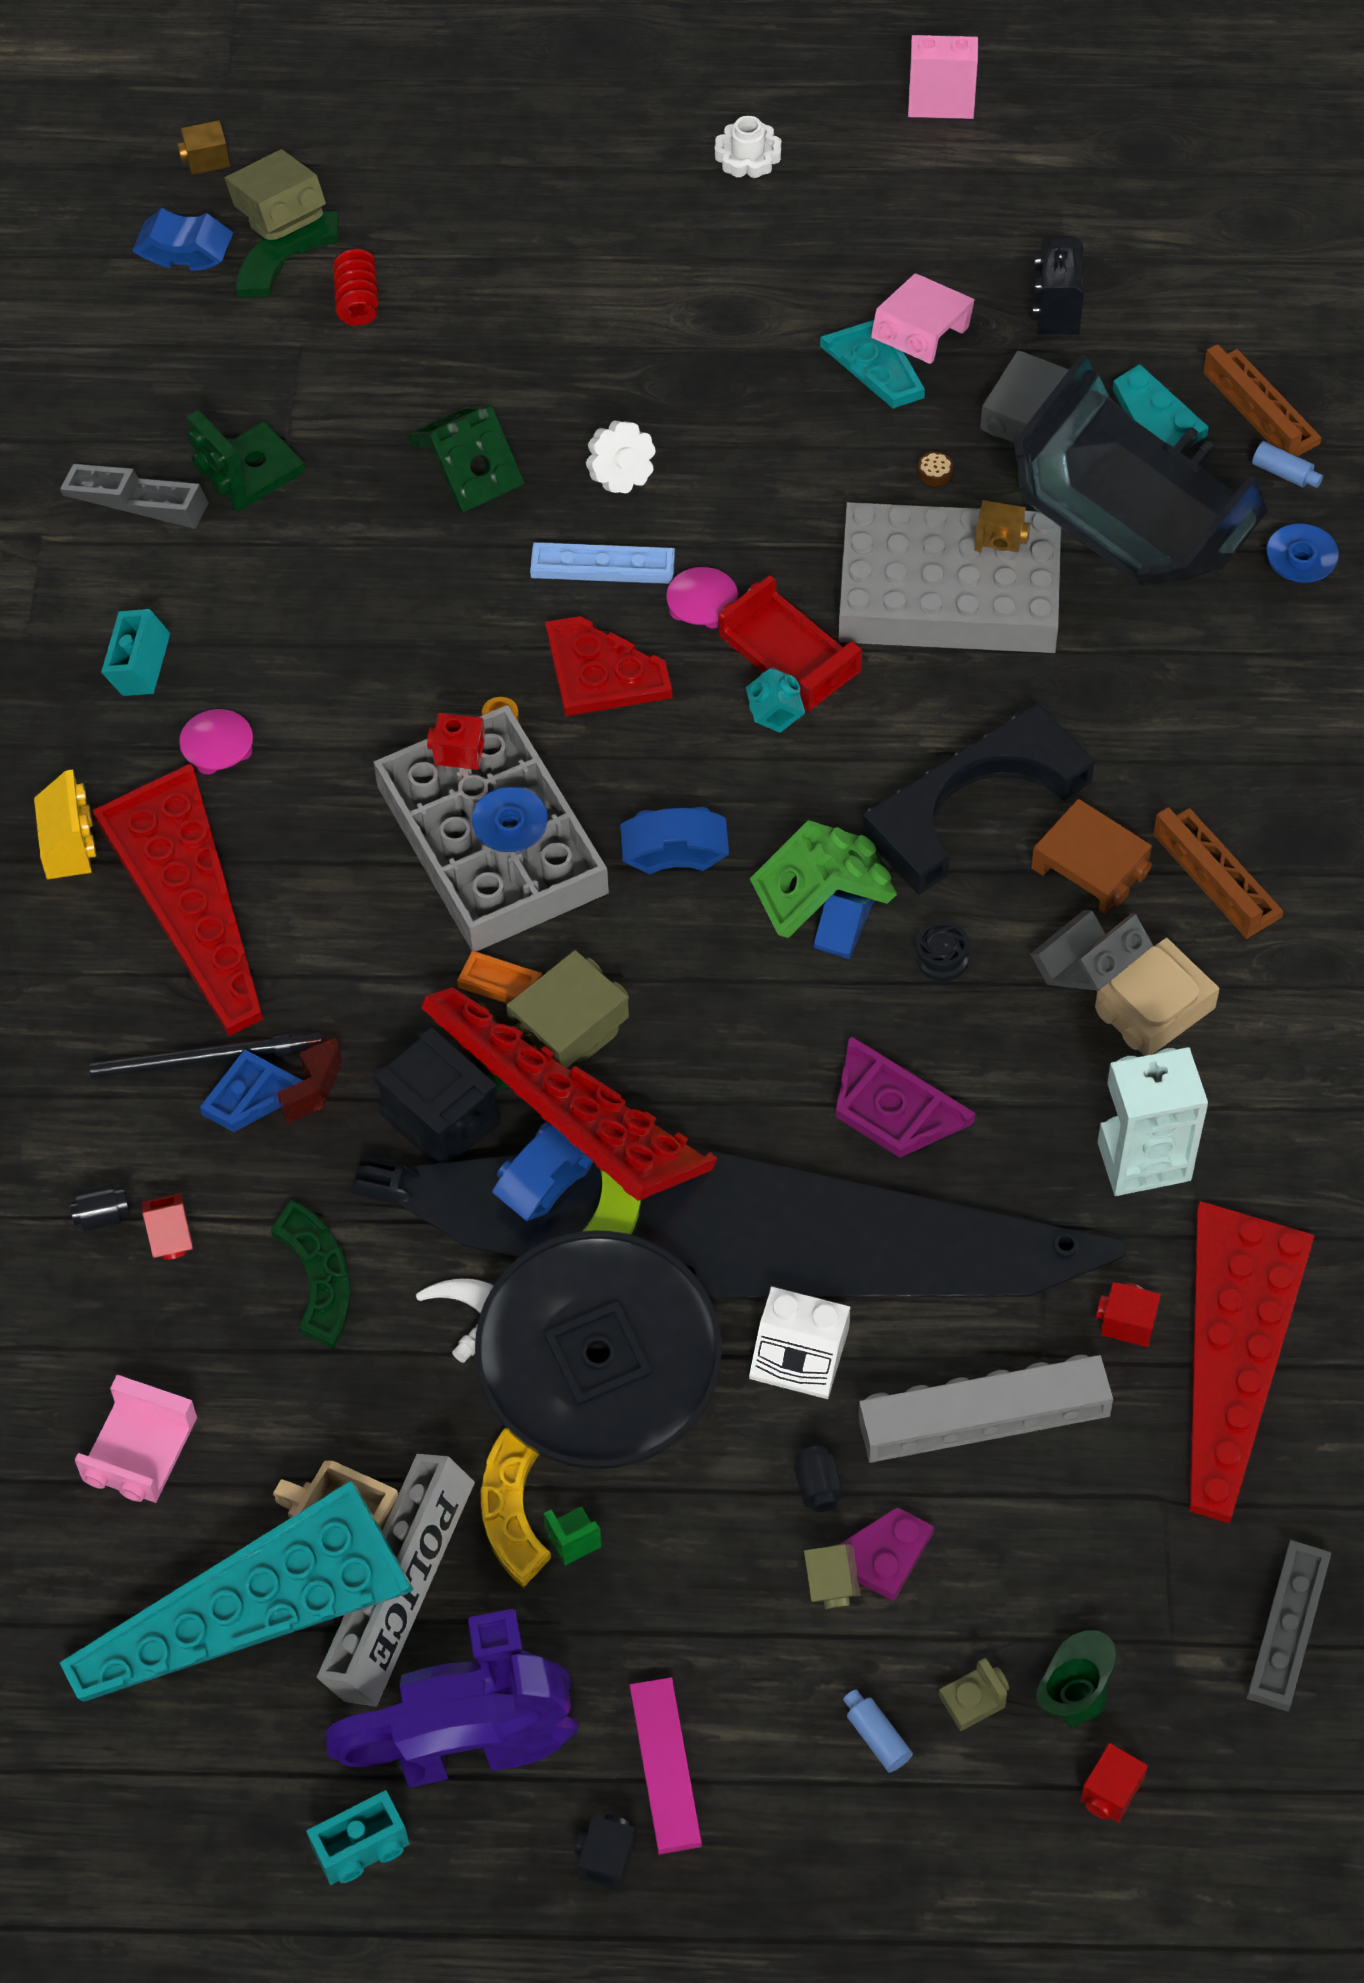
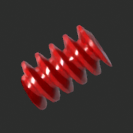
M347 250L341 253L333 263L336 313L339 319L348 325H365L377 318L378 293L375 277V258L366 250Z

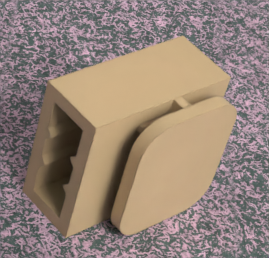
M1166 937L1157 945L1152 946L1102 989L1097 991L1095 1008L1105 1023L1112 1024L1122 1033L1129 1047L1134 1050L1138 1049L1144 1056L1157 1052L1214 1010L1219 987Z

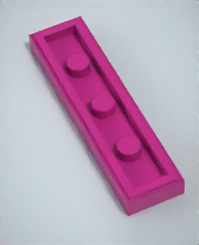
M672 1677L630 1684L658 1855L702 1847Z

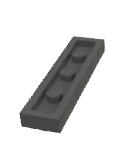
M1290 1540L1247 1699L1289 1712L1332 1552Z

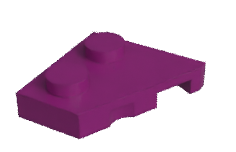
M897 1507L839 1545H853L859 1583L895 1601L934 1533V1526Z

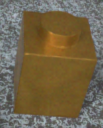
M220 120L181 128L183 142L177 143L182 163L188 162L191 175L230 167Z

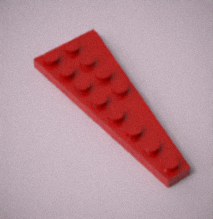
M452 987L425 997L421 1008L439 1026L449 1032L460 1042L463 1048L477 1057L487 1066L490 1072L504 1081L514 1090L517 1096L523 1098L544 1120L551 1123L568 1138L572 1145L578 1147L599 1169L606 1172L623 1187L627 1194L633 1196L637 1201L712 1171L718 1159L712 1153H708L706 1156L701 1155L686 1145L688 1141L686 1136L678 1132L673 1137L654 1124L657 1118L650 1113H644L625 1106L626 1101L611 1088L576 1066L570 1071L552 1059L553 1051L547 1047H543L539 1051L521 1039L522 1031L514 1026L510 1027L492 1021L493 1016L489 1014V1010Z

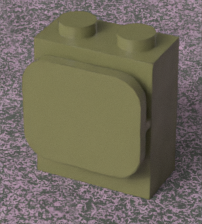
M282 149L224 177L234 206L249 217L251 228L265 239L274 240L284 237L319 219L323 214L321 206L325 205L326 202L317 175Z
M574 950L506 1005L508 1024L510 1027L514 1026L522 1031V1038L539 1051L543 1047L553 1051L552 1059L567 1068L574 1062H582L589 1059L617 1035L619 1025L629 1018V996L618 982L614 981L612 983L602 974L600 967L591 958L585 959Z

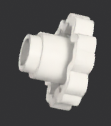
M743 116L737 119L734 124L727 125L724 129V134L716 137L715 160L722 162L724 172L731 173L735 177H742L747 173L750 177L758 178L762 174L770 173L772 164L780 162L781 139L774 136V130L771 126L760 122L758 118Z
M615 420L611 422L609 429L599 428L596 430L594 437L588 443V448L592 455L587 459L586 466L590 471L592 480L601 482L607 491L629 493L633 484L644 485L648 476L653 472V465L649 459L654 456L656 451L652 444L651 436L648 433L640 432L638 425L635 423Z

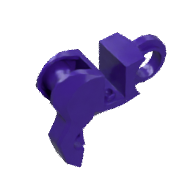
M509 1609L472 1616L468 1622L473 1655L477 1662L443 1664L401 1675L400 1690L402 1703L376 1712H365L346 1717L332 1724L325 1731L327 1755L343 1765L351 1767L378 1766L399 1759L408 1787L410 1788L449 1779L445 1757L448 1754L483 1748L491 1771L514 1768L539 1761L557 1751L578 1731V1721L567 1717L571 1709L569 1693L571 1679L569 1672L555 1662L522 1650L515 1610Z

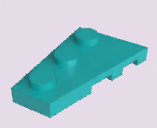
M874 320L820 337V347L891 408L924 399L925 388L904 352L871 338Z
M1140 364L1114 380L1113 391L1123 410L1133 420L1165 443L1174 447L1189 428H1194L1198 431L1197 438L1192 445L1207 436L1209 427Z

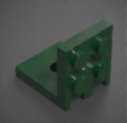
M466 406L406 434L411 447L432 448L460 513L473 509L525 484L492 406ZM478 455L483 457L486 462V470L480 476H476L470 468L472 459Z
M198 409L186 416L189 432L186 435L193 448L194 454L191 456L194 466L201 475L206 474L212 481L213 488L220 496L225 495L232 502L233 510L236 513L305 472L304 462L264 421L229 442ZM254 460L264 461V464L258 467L248 465Z

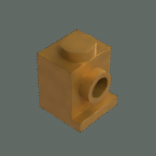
M983 500L976 527L974 551L982 552L983 547H989L1000 551L1019 552L1020 544L1027 545L1031 523L1024 522L1026 507Z

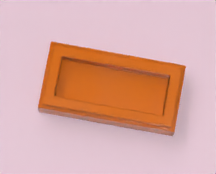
M472 950L457 980L458 988L508 1004L541 978L543 974Z

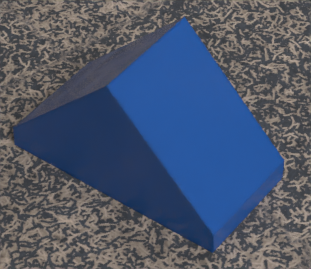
M837 890L825 901L814 948L850 959L874 900Z

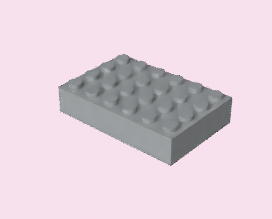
M847 502L839 615V642L850 643L852 641L862 644L1055 653L1059 618L1061 527L1040 512L1025 511L1024 522L1031 523L1027 545L1020 544L1019 552L1000 551L989 547H983L982 552L974 550L976 527L981 509Z
M508 705L479 717L483 718L485 744L479 770L435 765L433 750L427 748V739L374 761L379 791L471 951L476 952L609 894L607 867ZM504 787L523 788L531 791L542 800L547 810L548 824L545 833L538 842L521 851L500 852L488 848L479 841L473 831L472 813L478 801L493 790ZM508 825L506 827L511 828L515 827V825Z

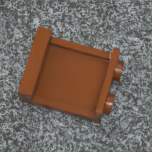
M1078 799L1035 845L1031 868L1042 876L1050 868L1059 872L1100 900L1099 911L1106 914L1114 905L1118 907L1124 902L1129 894L1131 885L1136 880L1141 882L1148 875L1152 867L1150 862L1152 845Z

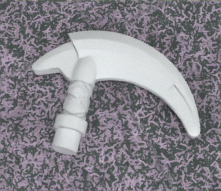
M452 1279L436 1283L421 1290L416 1294V1298L419 1301L431 1298L456 1299L469 1304L481 1314L483 1305L494 1285L474 1279ZM477 1325L469 1335H464L458 1342L459 1345L452 1351L454 1357L462 1363L475 1354Z

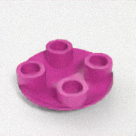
M695 567L678 574L668 586L666 597L669 613L676 620H682L695 625H706L709 628H718L719 614L723 607L730 602L738 600L737 587L727 574L714 568Z
M214 709L202 712L190 719L180 734L179 743L183 756L187 761L196 766L202 774L210 775L217 770L229 768L242 760L248 759L252 754V729L245 718L230 710Z

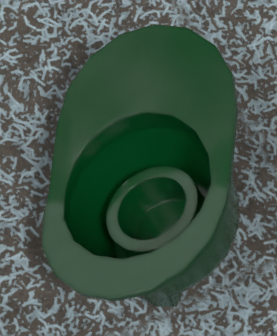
M1085 1630L1072 1635L1061 1644L1036 1691L1037 1703L1044 1712L1053 1716H1059L1069 1727L1075 1729L1079 1727L1081 1722L1089 1721L1100 1714L1108 1699L1106 1685L1114 1670L1117 1659L1116 1645L1111 1638L1098 1630Z

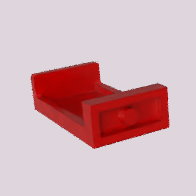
M771 575L761 582L754 583L746 594L735 602L725 605L719 614V636L762 673L766 672L769 668H773L796 678L800 685L803 706L808 712L861 672L862 649L852 641L845 647L838 644L777 593L776 579Z

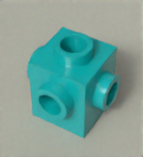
M769 668L746 686L749 709L753 714L755 723L780 733L805 714L800 695V685L796 678L790 674Z

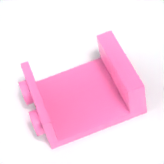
M912 35L908 117L974 119L978 37Z
M915 273L876 309L871 338L931 364L935 358L939 337L949 328L962 334L969 328L975 299Z
M117 1375L110 1388L115 1404L89 1456L78 1453L75 1462L83 1481L100 1489H103L105 1485L119 1490L123 1496L133 1501L141 1502L143 1499L156 1503L197 1419L194 1405L190 1399Z

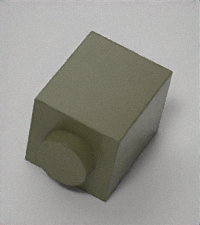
M843 1544L804 1550L812 1602L824 1601L825 1609L850 1606L849 1597L861 1596L853 1545Z

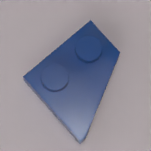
M244 1049L200 1106L201 1114L226 1129L235 1132L301 1097L308 1090L305 1081Z

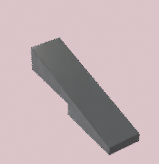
M73 464L60 488L63 496L193 529L197 528L209 504L200 484L139 479L134 469Z

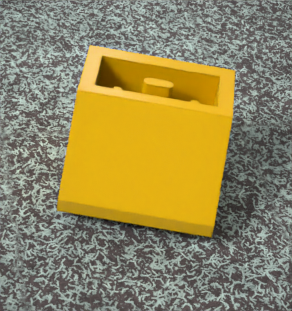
M67 770L34 798L40 857L47 880L92 873L90 858L96 857L94 837L90 833V827L93 826L90 805H87L84 784H77L73 770Z

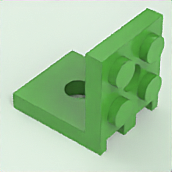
M810 820L750 878L777 934L787 938L837 890L886 904L897 895L890 882L891 876L875 854L876 848L870 839L863 835L857 836L845 832L838 827L832 828ZM796 876L797 884L795 889L791 892L790 883L792 879Z

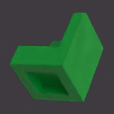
M582 1506L558 1519L551 1509L543 1513L545 1531L565 1566L602 1547L600 1527L596 1521L591 1523Z

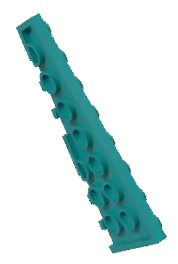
M349 1481L60 1662V1665L77 1699L85 1702L408 1594L414 1588L357 1486L352 1481Z

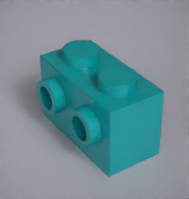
M150 609L119 611L101 673L122 696L154 694L171 633Z
M386 1790L306 1831L311 1847L330 1886L338 1881L340 1883L353 1881L364 1872L365 1867L377 1861L381 1863L389 1862L401 1855L404 1847L410 1845L406 1828Z

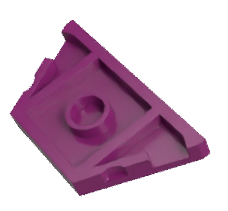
M851 1037L848 1040L847 1055L836 1107V1118L900 1158L974 1123L976 1113L857 1039Z

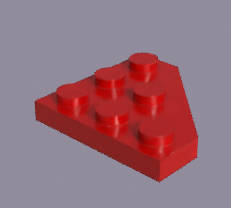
M582 616L545 622L565 717L672 699L670 678L666 662L655 655L649 657L639 652L631 642L612 632L607 635L594 628L593 622Z

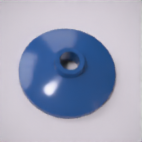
M1291 524L1280 528L1271 536L1267 544L1266 555L1270 566L1280 576L1291 581L1308 583L1321 580L1332 573L1338 562L1339 550L1335 540L1323 529L1309 524Z
M504 787L489 792L478 801L472 813V827L476 837L488 848L500 852H517L531 847L541 839L548 824L547 810L542 800L531 791L518 787ZM515 825V827L507 828L506 826Z

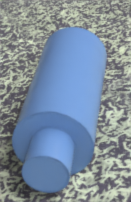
M1265 441L1259 445L1252 460L1253 465L1302 488L1306 484L1318 488L1323 479L1322 474L1313 471L1314 464Z
M857 1689L848 1693L843 1701L850 1709L847 1718L888 1773L902 1767L912 1757L913 1752L872 1698L864 1700Z

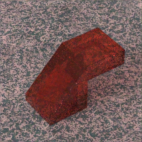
M336 1038L301 1052L302 1067L307 1080L277 1092L280 1110L287 1124L323 1109L342 1065L339 1044Z

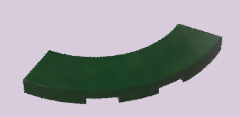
M338 210L325 211L319 219L284 237L274 240L263 238L250 251L240 268L236 284L237 298L271 296L273 283L284 267L283 263L295 253L301 254L322 245L339 243Z
M291 1199L270 1231L273 1238L281 1241L295 1253L308 1276L309 1298L298 1330L300 1334L334 1350L342 1336L350 1310L351 1290L346 1261L341 1247L338 1246L328 1227L314 1213Z

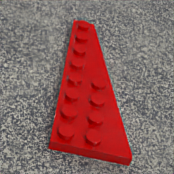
M188 764L92 810L94 819L227 1035L231 1036L263 1020L192 765Z
M1200 1201L1196 1214L1189 1511L1230 1524L1315 1235Z

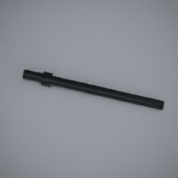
M321 1031L290 1035V1032L276 1033L274 1038L89 1062L91 1078L235 1059L240 1056L244 1049L256 1056L276 1053L277 1057L293 1055L294 1050L323 1047Z

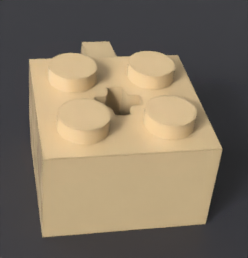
M324 1461L312 1483L306 1482L301 1487L281 1479L273 1496H275L276 1503L289 1509L288 1516L292 1518L349 1481H352L357 1486L382 1531L398 1497V1492L388 1485L335 1461Z

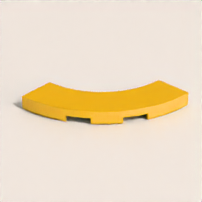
M505 1428L493 1445L486 1462L487 1466L481 1487V1509L487 1538L494 1554L508 1574L524 1588L551 1559V1553L532 1532L523 1508L525 1482L539 1454L522 1444Z

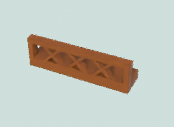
M1218 344L1207 349L1203 373L1268 443L1295 456H1299L1320 445L1322 437L1238 349L1228 354ZM1302 434H1303L1304 437L1306 438V439L1303 440V441H1301Z
M1168 807L1156 815L1154 837L1246 939L1283 917L1284 911L1190 808L1176 816ZM1188 823L1197 833V838L1184 824ZM1210 852L1215 853L1220 858V863ZM1233 878H1237L1241 881V883L1244 885L1243 889ZM1257 904H1261L1268 913L1262 916L1263 911Z

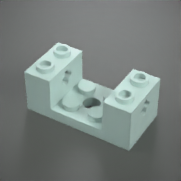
M1166 1048L1156 1054L1142 1057L1126 1056L1117 1062H1112L1110 1064L1107 1084L1118 1116L1100 1124L1098 1146L1114 1196L1191 1181L1208 1100L1190 1048L1178 1050Z

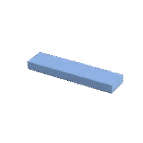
M533 542L530 573L531 578L670 584L674 574L675 548Z

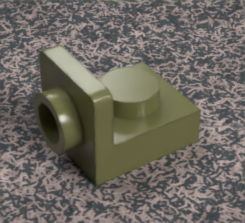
M984 1658L977 1662V1669L939 1689V1697L961 1732L1004 1709L1009 1685L1002 1671L998 1667L992 1668L988 1660Z

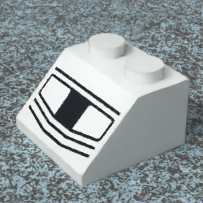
M771 1287L760 1321L749 1379L828 1399L849 1331L850 1306Z

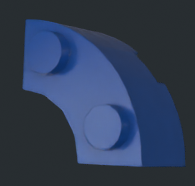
M160 208L143 223L132 251L148 261L167 268H171L172 264L190 266V271L204 270L222 262L233 232L207 213L198 217H183Z
M694 807L692 809L674 808L658 811L643 810L638 812L634 818L620 824L623 862L650 875L662 869L673 867H690L704 871L729 855L726 817L710 812L706 807Z
M546 1122L540 1127L535 1138L514 1160L509 1159L501 1166L497 1173L499 1181L492 1193L522 1218L529 1221L548 1214L563 1192L576 1180L587 1174L593 1161L578 1147L572 1145L568 1138L551 1123Z

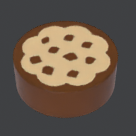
M929 452L919 459L918 477L924 484L937 487L945 485L951 480L953 462L948 455L942 452Z

